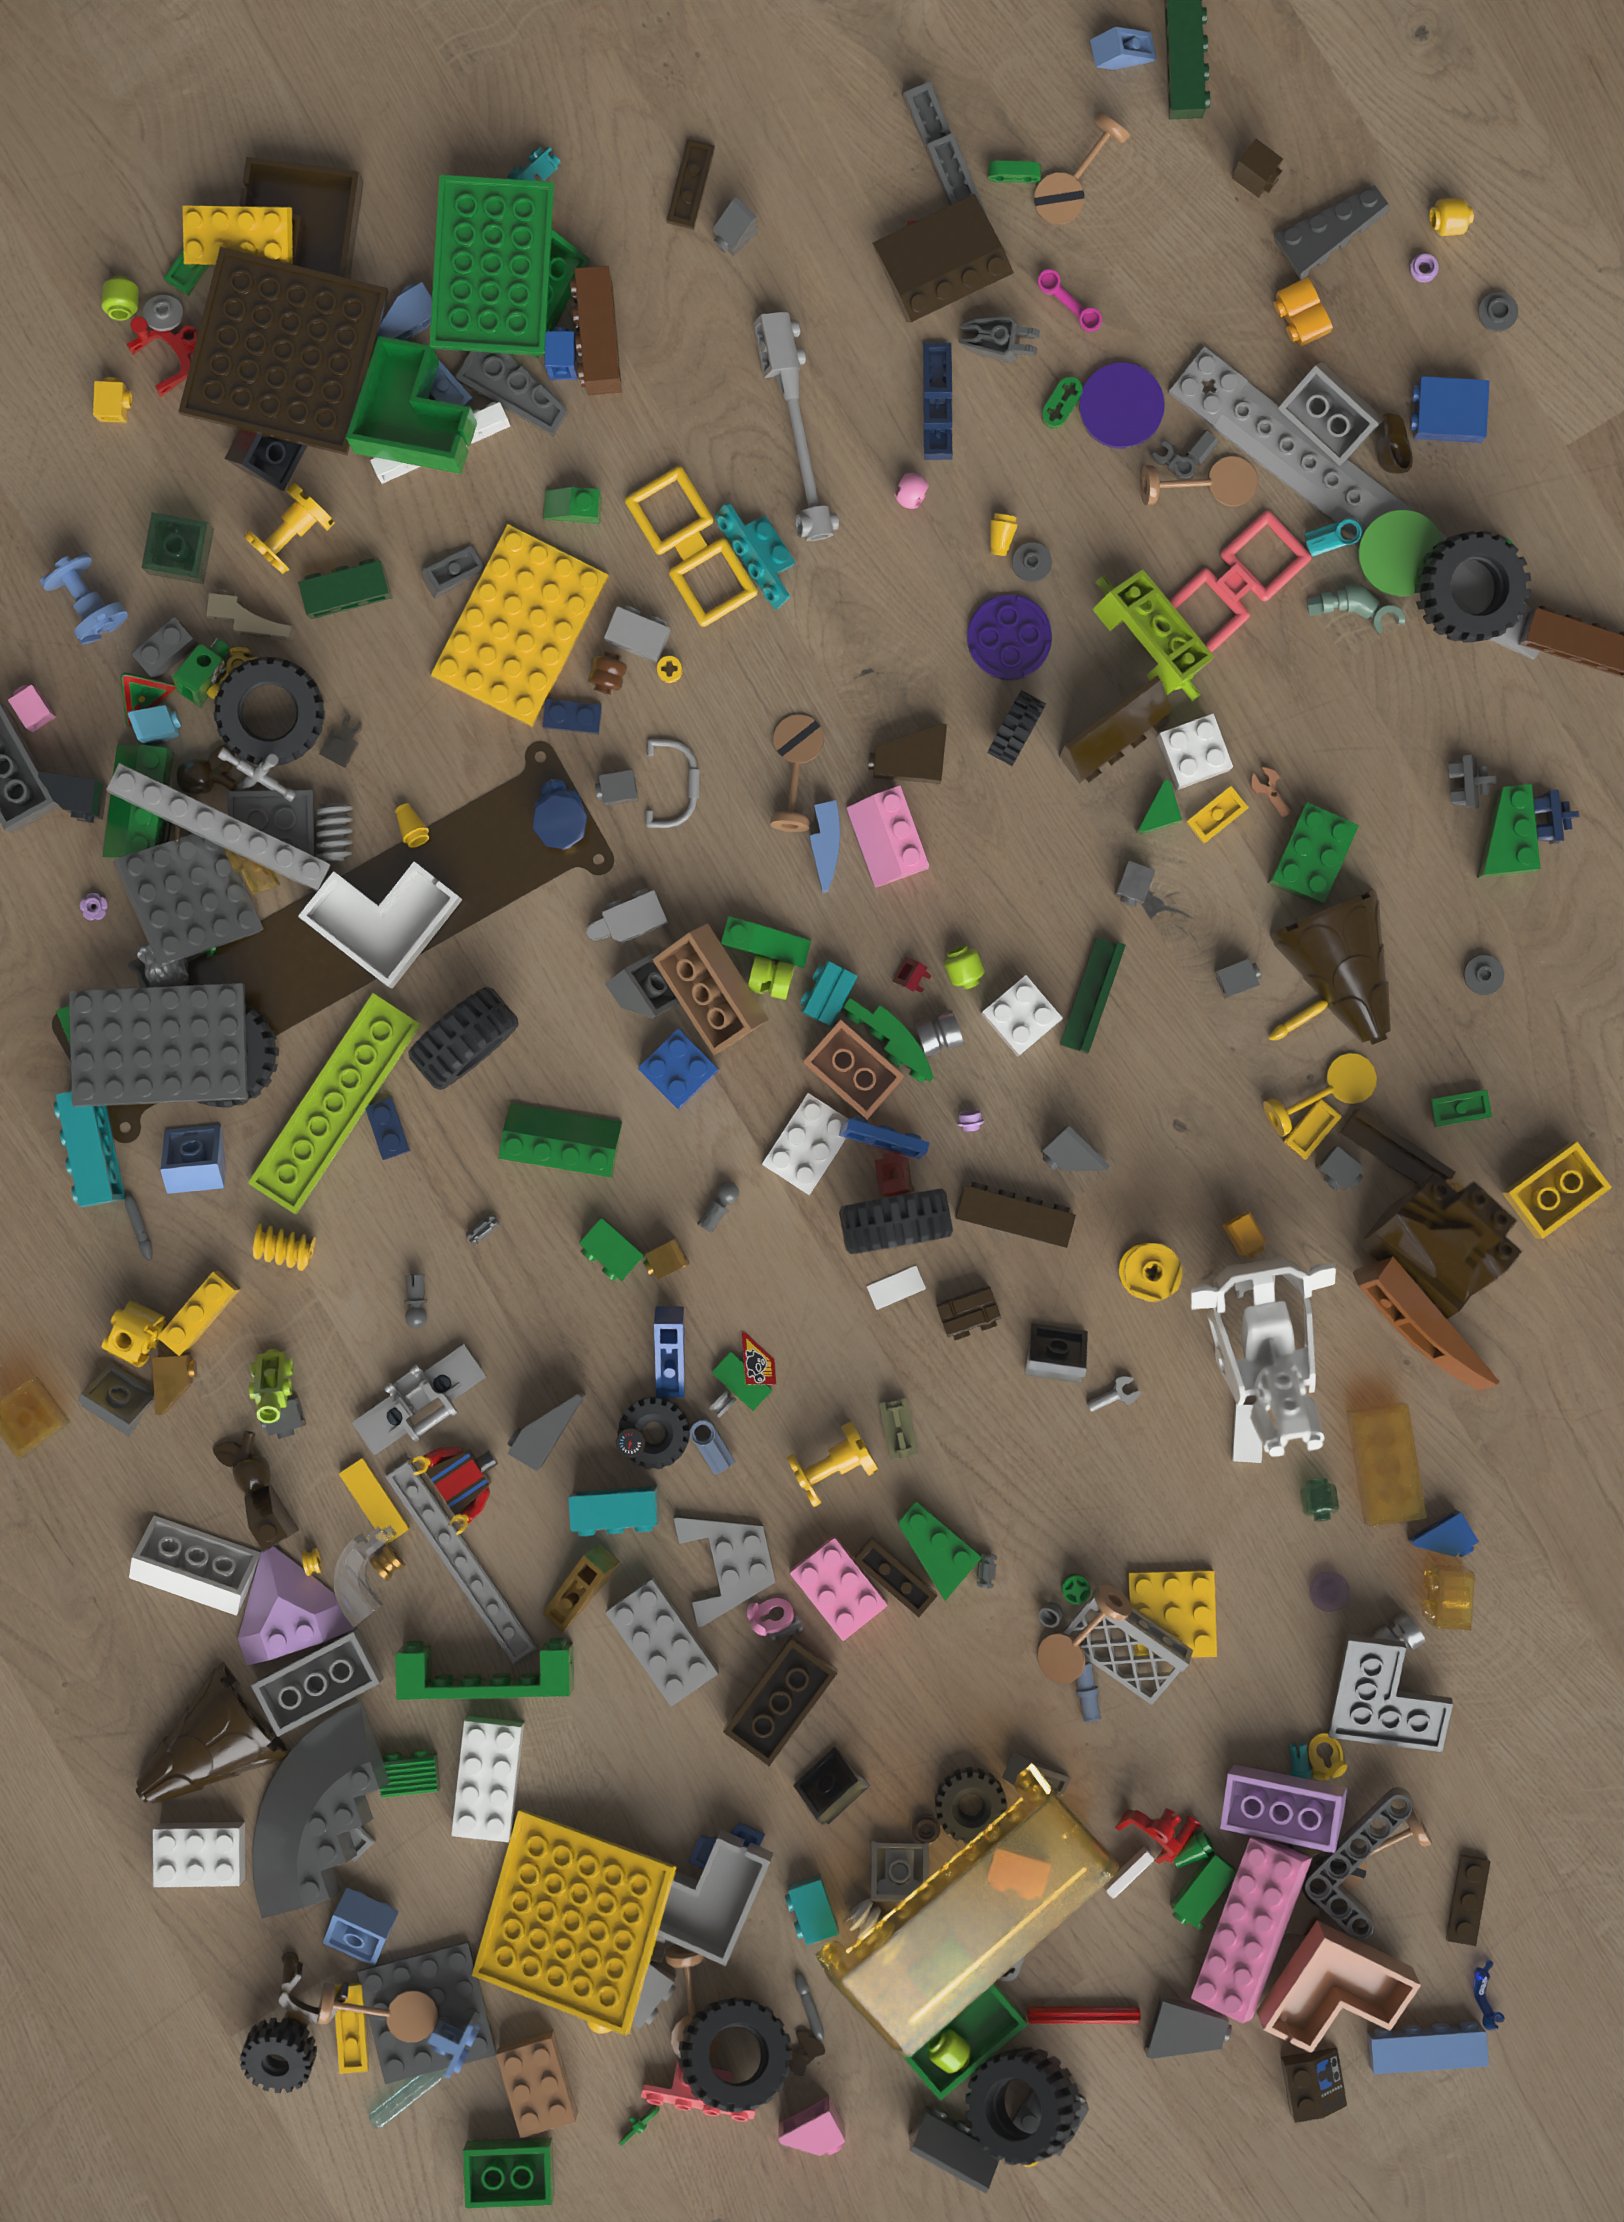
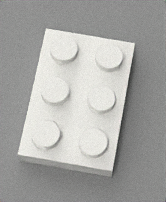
M808 1093L762 1165L810 1195L846 1140V1138L839 1136L841 1125L848 1118Z

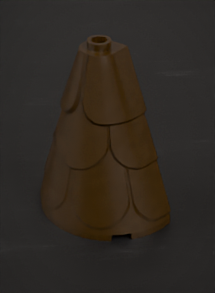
M1375 890L1339 903L1270 934L1274 946L1301 973L1303 979L1328 1002V1009L1362 1043L1370 1040L1371 1045L1388 1039L1386 1033L1391 1031L1389 982L1385 980L1380 906Z
M224 1662L213 1669L192 1703L184 1710L169 1736L163 1738L136 1782L138 1787L135 1790L143 1802L149 1801L154 1804L202 1790L205 1785L239 1776L241 1773L281 1761L290 1752L280 1736L277 1737L275 1731L269 1734L236 1688L240 1683Z

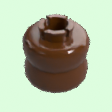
M604 651V656L597 655L593 658L592 670L588 676L589 683L595 685L593 690L611 695L612 690L619 691L622 688L623 676L627 671V665L620 661L622 656Z

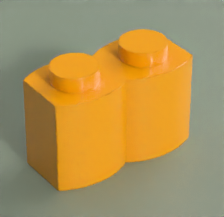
M1308 277L1277 292L1274 307L1279 317L1284 316L1289 326L1286 327V331L1292 342L1296 341L1299 347H1302L1331 333L1332 323Z
M1251 1212L1241 1213L1222 1225L1238 1255H1246V1257L1252 1258L1265 1250L1263 1245L1267 1243V1240Z

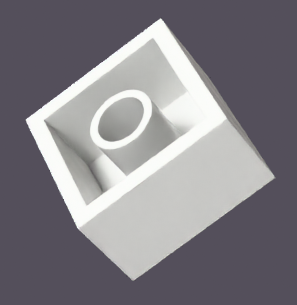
M1214 713L1161 732L1157 736L1176 790L1226 773L1233 768Z
M1027 975L981 1013L1017 1057L1063 1019Z

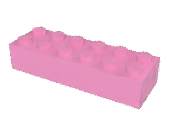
M1257 1836L1249 1839L1191 1999L1241 2023H1245L1253 2018L1311 1863V1857L1271 1839Z

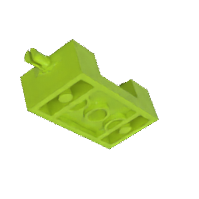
M1142 569L1116 588L1113 587L1105 575L1100 577L1095 584L1098 585L1106 596L1092 610L1109 631L1124 622L1158 663L1146 675L1151 681L1154 677L1158 676L1161 679L1166 695L1182 688L1191 701L1200 696L1201 693L1191 680L1195 674L1214 658V655L1147 573ZM1156 624H1159L1163 631L1159 630Z

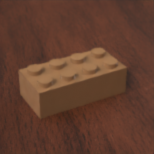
M708 923L689 932L652 959L713 1055L732 1046L769 1020Z

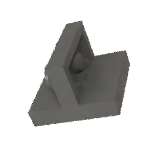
M110 1362L81 1393L78 1402L82 1403L83 1408L129 1437L135 1431L143 1412L154 1401V1390Z

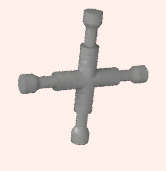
M224 747L218 753V758L231 762L236 766V769L247 774L244 782H240L237 785L236 791H248L249 787H253L259 782L270 790H276L283 794L284 798L290 802L295 797L296 792L294 790L278 784L276 779L267 775L270 767H274L278 763L276 755L270 754L266 757L265 762H261L255 767L247 761L239 760L231 755L230 751Z

